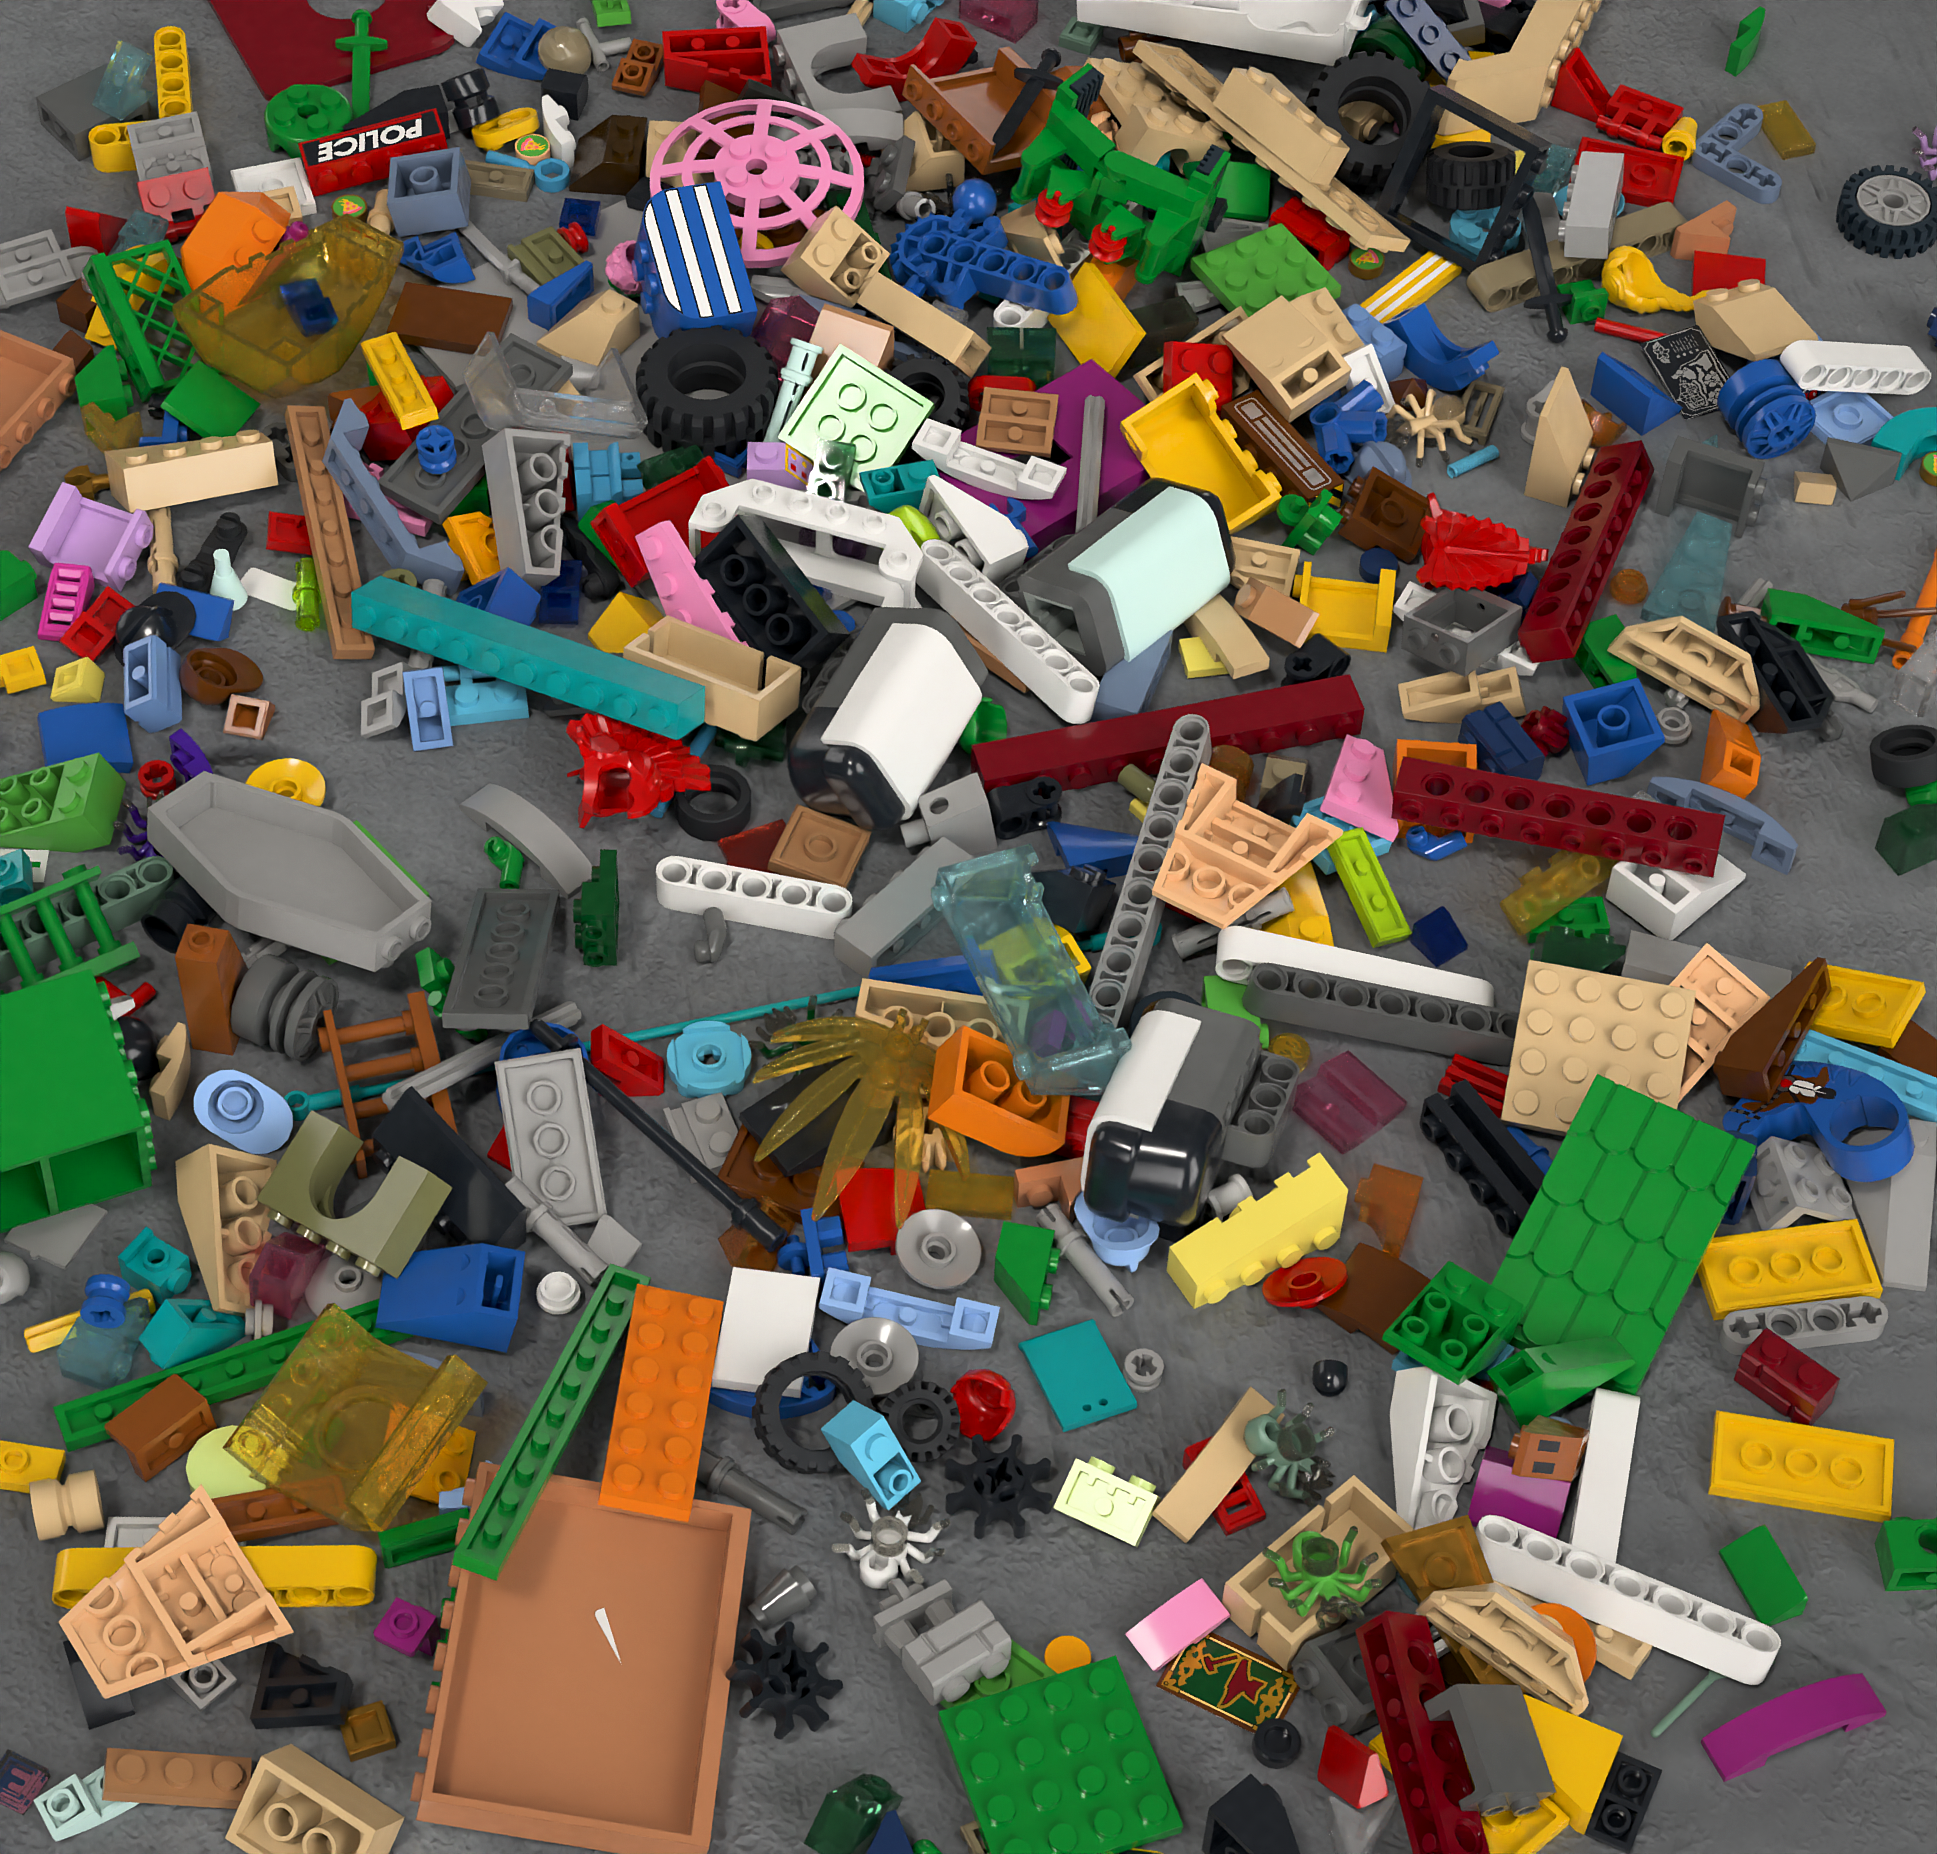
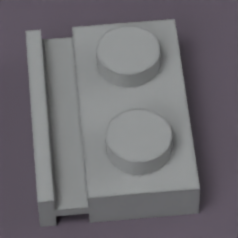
M722 1092L681 1103V1107L670 1110L669 1107L664 1108L663 1118L670 1134L714 1174L718 1175L738 1133ZM686 1172L690 1183H696L697 1181Z

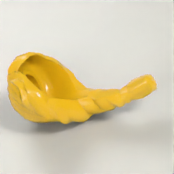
M1626 245L1617 247L1610 252L1608 259L1605 260L1601 274V287L1606 288L1609 294L1608 300L1616 306L1629 308L1630 310L1637 311L1639 314L1645 312L1656 313L1661 309L1689 312L1694 310L1693 300L1706 297V293L1710 291L1703 290L1695 296L1689 297L1666 286L1661 282L1646 255L1639 249Z

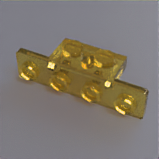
M1560 850L1547 859L1551 866L1544 871L1539 866H1536L1519 877L1518 880L1522 886L1500 901L1499 906L1517 933L1523 936L1609 878L1612 868L1620 860Z

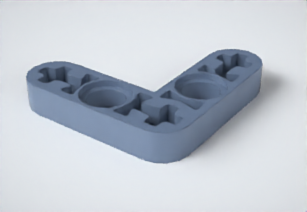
M1740 104L1696 140V149H1693V156L1690 162L1696 169L1760 204H1770L1779 197L1782 185L1781 177L1772 170L1738 152L1760 132L1763 112L1752 104ZM1720 135H1728V136H1731V137H1733V138H1735V139H1734V140H1725V139L1720 138L1719 136H1720ZM1737 168L1742 170L1744 173H1733L1728 169Z

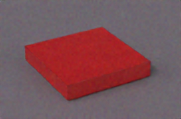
M1695 250L1692 260L1691 296H1695L1703 290L1733 289L1738 287L1740 281L1748 279H1758L1761 284L1765 285L1766 259Z

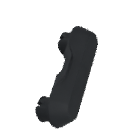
M234 512L221 514L220 519L216 522L217 525L202 544L196 558L181 572L177 586L204 593L210 592L215 571L214 552L218 549H226L229 552L232 565L240 546L247 536V527L240 521L238 514Z
M561 517L560 529L563 530L562 547L564 546L574 560L582 564L588 572L587 576L580 578L579 587L581 592L585 594L586 598L591 600L600 595L606 599L609 598L620 585V579L616 570L604 554L579 529V522L576 519Z

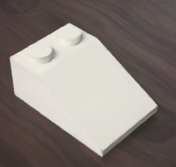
M936 475L927 478L919 511L936 527L942 541L952 545L999 588V584L1024 563L1029 547L1025 535L1021 530L1013 526L1008 517Z

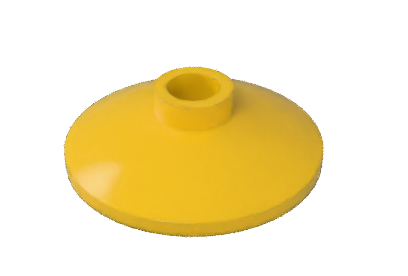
M292 758L277 759L261 765L251 773L245 783L318 807L323 803L326 794L325 781L320 771L308 762Z

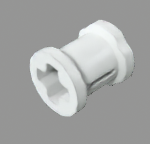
M1231 1175L1227 1183L1210 1191L1204 1204V1217L1207 1221L1210 1222L1216 1217L1223 1221V1217L1230 1214L1238 1206V1203L1252 1195L1247 1182L1241 1175Z

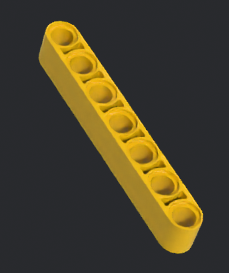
M359 1545L239 1546L278 1607L363 1606L374 1600L377 1554L371 1548ZM136 1547L69 1548L60 1551L56 1558L52 1601L54 1604L66 1609H72L104 1577L109 1579L125 1564L123 1559Z

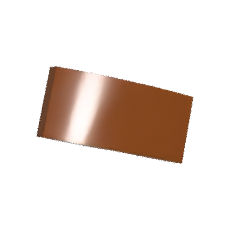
M633 38L627 57L620 60L611 85L612 90L646 96L663 66L662 44Z

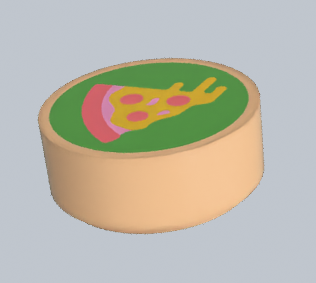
M528 134L520 137L515 143L516 158L526 160L534 166L542 160L550 159L551 151L548 139L538 134Z

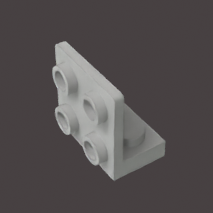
M1774 1136L1769 1137L1757 1148V1177L1749 1197L1762 1231L1787 1228L1803 1214L1834 1222L1857 1219L1852 1207L1851 1196L1846 1191L1841 1176L1833 1170L1821 1149Z

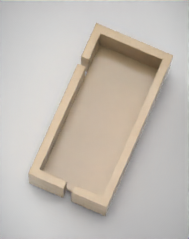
M669 615L649 628L648 634H641L624 647V659L705 686L704 722L708 725L718 726L736 733L741 738L753 741L759 740L798 708L802 667L771 655L767 658L765 688L761 691L764 652Z
M1353 1475L1325 1499L1324 1508L1318 1504L1225 1583L1222 1604L1231 1614L1229 1618L1249 1637L1256 1632L1258 1633L1257 1644L1285 1671H1288L1292 1667L1291 1662L1305 1642L1334 1631L1400 1574L1380 1543L1385 1538L1415 1529ZM1350 1530L1357 1532L1358 1534L1351 1546L1348 1565L1339 1572L1352 1575L1360 1569L1364 1562L1368 1564V1570L1361 1583H1344L1360 1591L1365 1581L1371 1582L1374 1586L1366 1600L1358 1602L1340 1591L1341 1598L1337 1597L1336 1599L1329 1600V1602L1318 1595L1308 1614L1304 1617L1298 1615L1293 1606L1295 1599L1286 1601L1278 1585L1280 1583L1285 1588L1292 1590L1303 1581H1283L1276 1564L1264 1556L1267 1550L1281 1556L1285 1560L1290 1572H1297L1293 1567L1292 1544L1294 1538L1299 1533L1304 1531L1320 1533L1329 1542L1331 1553L1339 1559L1343 1540ZM1312 1588L1306 1591L1305 1593L1301 1594L1297 1598L1301 1599L1302 1602H1304L1310 1594V1592L1312 1591Z

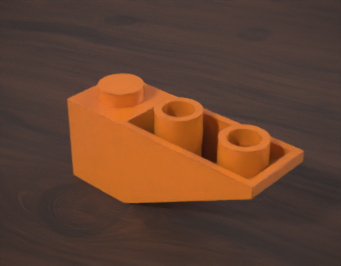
M1714 708L1710 717L1700 783L1720 788L1745 799L1757 786L1761 755L1749 726Z

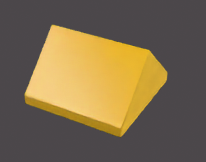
M619 591L588 632V639L598 650L607 653H624L626 645L641 634H648V629L664 617L649 600Z

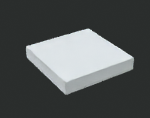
M300 158L230 171L235 192H264L294 186L302 216L317 213L316 203Z

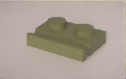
M552 226L521 239V244L515 247L512 244L507 246L510 260L513 261L515 258L519 260L523 273L540 286L584 262Z

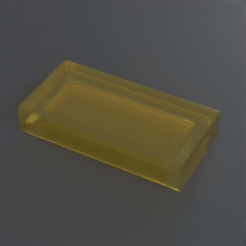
M1787 100L1757 106L1763 112L1761 128L1782 160L1814 154L1816 143Z
M930 1169L926 1210L941 1209L958 1216L1011 1221L1014 1177Z

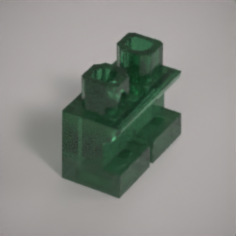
M987 327L986 343L992 347L986 356L987 375L1029 378L1036 384L1037 390L1054 381L1056 328H1023L1021 351L1020 328Z

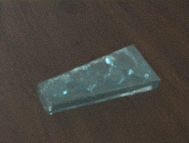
M1697 511L1644 604L1640 619L1650 622L1669 617L1683 616L1712 633L1715 631L1733 524Z

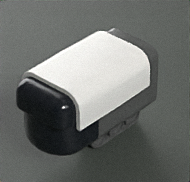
M875 608L864 626L850 631L851 635L834 650L804 697L802 708L807 716L794 735L788 749L787 768L790 782L797 796L810 809L829 816L851 817L861 828L871 830L893 828L899 821L909 819L918 806L919 797L924 795L929 789L981 702L982 693L980 688L988 677V670L958 622L951 615L939 609Z
M1165 998L1158 1001L1153 1011L1141 1017L1087 1129L1080 1181L1081 1189L1084 1192V1201L1088 1209L1099 1217L1120 1223L1125 1222L1129 1217L1138 1219L1141 1216L1171 1226L1183 1227L1191 1225L1198 1219L1224 1160L1248 1167H1261L1270 1161L1294 1106L1300 1072L1298 1064L1287 1057L1262 1050L1263 1043H1260L1259 1040L1261 1030L1252 1021L1179 999Z

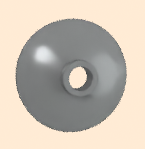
M941 1209L919 1211L904 1221L896 1236L895 1250L901 1267L913 1280L924 1286L934 1289L958 1287L967 1282L979 1266L981 1245L978 1236L963 1218L952 1212ZM928 1252H936L940 1255L941 1259L933 1258Z
M336 1255L330 1256L320 1262L307 1279L305 1286L307 1305L313 1315L319 1319L379 1299L383 1271L380 1272L378 1277H375L355 1265L358 1258L354 1255H351L348 1261ZM347 1280H354L351 1284L342 1283Z
M880 1317L859 1319L845 1326L835 1337L830 1351V1355L834 1357L841 1356L850 1361L848 1365L853 1369L858 1368L863 1373L865 1378L862 1380L866 1387H871L874 1397L888 1396L900 1385L909 1383L913 1379L919 1363L917 1343L911 1333L899 1323ZM876 1361L879 1362L882 1366L870 1367L867 1366V1364L869 1362Z

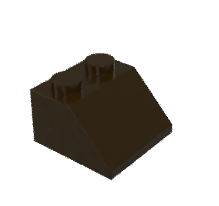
M611 115L578 139L569 192L625 196L644 176L648 137L647 117Z

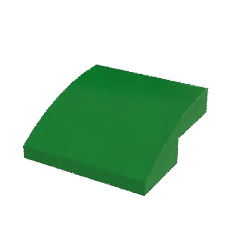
M198 360L170 392L160 407L200 436L206 438L236 436V433L251 419L261 404Z

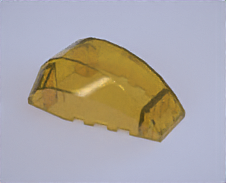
M346 213L308 230V237L295 242L292 238L280 243V249L265 256L260 252L248 257L249 263L240 268L231 265L222 269L172 306L173 315L206 364L274 399L293 396L336 374L350 358L368 330L393 280L404 253V243Z

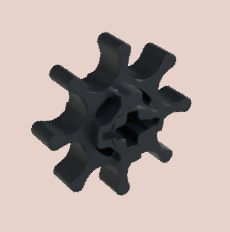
M976 1434L972 1437L971 1452L977 1458V1461L968 1465L960 1464L951 1458L945 1461V1478L958 1481L965 1486L960 1492L948 1493L946 1495L945 1511L950 1515L963 1508L976 1511L979 1514L974 1522V1536L977 1539L984 1537L986 1526L993 1520L1008 1522L1012 1526L1014 1537L1017 1539L1023 1538L1025 1534V1520L1019 1514L1020 1511L1026 1508H1035L1044 1514L1051 1512L1052 1495L1047 1492H1039L1032 1487V1483L1050 1477L1051 1461L1048 1458H1043L1036 1464H1024L1017 1458L1022 1450V1436L1019 1434L1012 1436L1011 1446L1008 1450L1001 1453L989 1451L984 1446L983 1437L980 1434Z
M791 1621L785 1622L775 1633L777 1646L768 1644L762 1638L758 1629H751L740 1641V1645L750 1653L753 1664L737 1660L725 1673L728 1680L743 1681L751 1688L753 1698L739 1710L740 1716L746 1719L757 1708L766 1709L775 1718L776 1728L774 1736L780 1740L794 1728L793 1714L801 1716L811 1731L816 1732L829 1720V1715L819 1707L816 1696L830 1700L843 1688L841 1680H828L821 1676L816 1668V1662L829 1651L828 1644L821 1642L812 1652L802 1651L794 1643L793 1632L795 1625Z

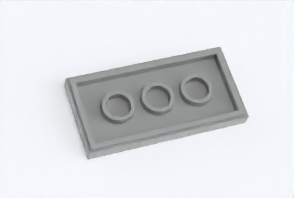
M1631 930L1621 977L1670 985L1702 948ZM1720 953L1771 997L1768 1002L1791 982V970Z
M581 1048L494 1062L512 1176H517L543 1203L548 1201L553 1206L552 1212L566 1226L599 1221L604 1213L607 1214Z

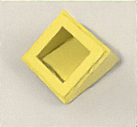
M89 657L81 658L56 668L50 699L54 702H99L105 673Z

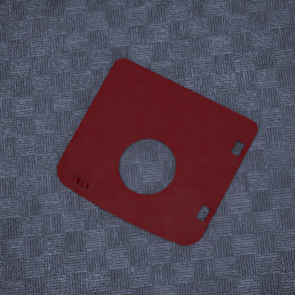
M207 0L262 96L270 102L275 95L294 84H316L332 87L352 80L353 52L337 49L335 46L336 39L355 36V24L352 22V19H336L324 16L316 12L307 0ZM385 0L378 9L370 13L372 15V22L369 24V36L385 39L388 42L387 49L370 52V75L440 54L454 44V35L447 34L428 20L427 12L437 0Z

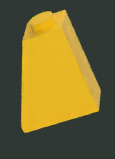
M1523 1694L1556 1790L1554 1794L1548 1797L1570 1818L1569 1825L1576 1832L1584 1835L1619 1750L1623 1735Z

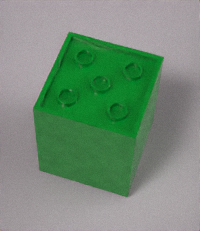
M92 969L0 995V1234L27 1223L85 1205L97 1204L152 1186L151 1171L157 1169L152 1142L154 1138L150 1123H152L145 1099H140L136 1085L138 1084L136 1072L131 1059L126 1057L123 1047L125 1042L119 1022L113 1019L110 1009L112 1004L104 981L96 983Z

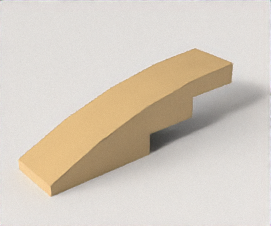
M1220 593L1183 622L1192 638L1200 637L1214 662H1223L1232 679L1268 669L1270 658L1249 627Z

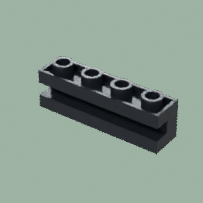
M1464 1079L1452 1085L1448 1099L1444 1100L1439 1093L1424 1099L1419 1122L1420 1128L1424 1136L1429 1141H1434L1443 1152L1448 1166L1454 1172H1459L1468 1183L1473 1197L1478 1202H1483L1492 1213L1498 1228L1503 1233H1508L1514 1239L1542 1185L1545 1175L1467 1079Z

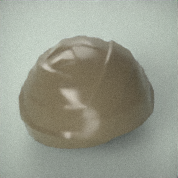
M559 26L548 30L541 37L538 44V57L541 64L547 70L551 68L584 74L590 66L591 48L587 37L580 30L574 27Z

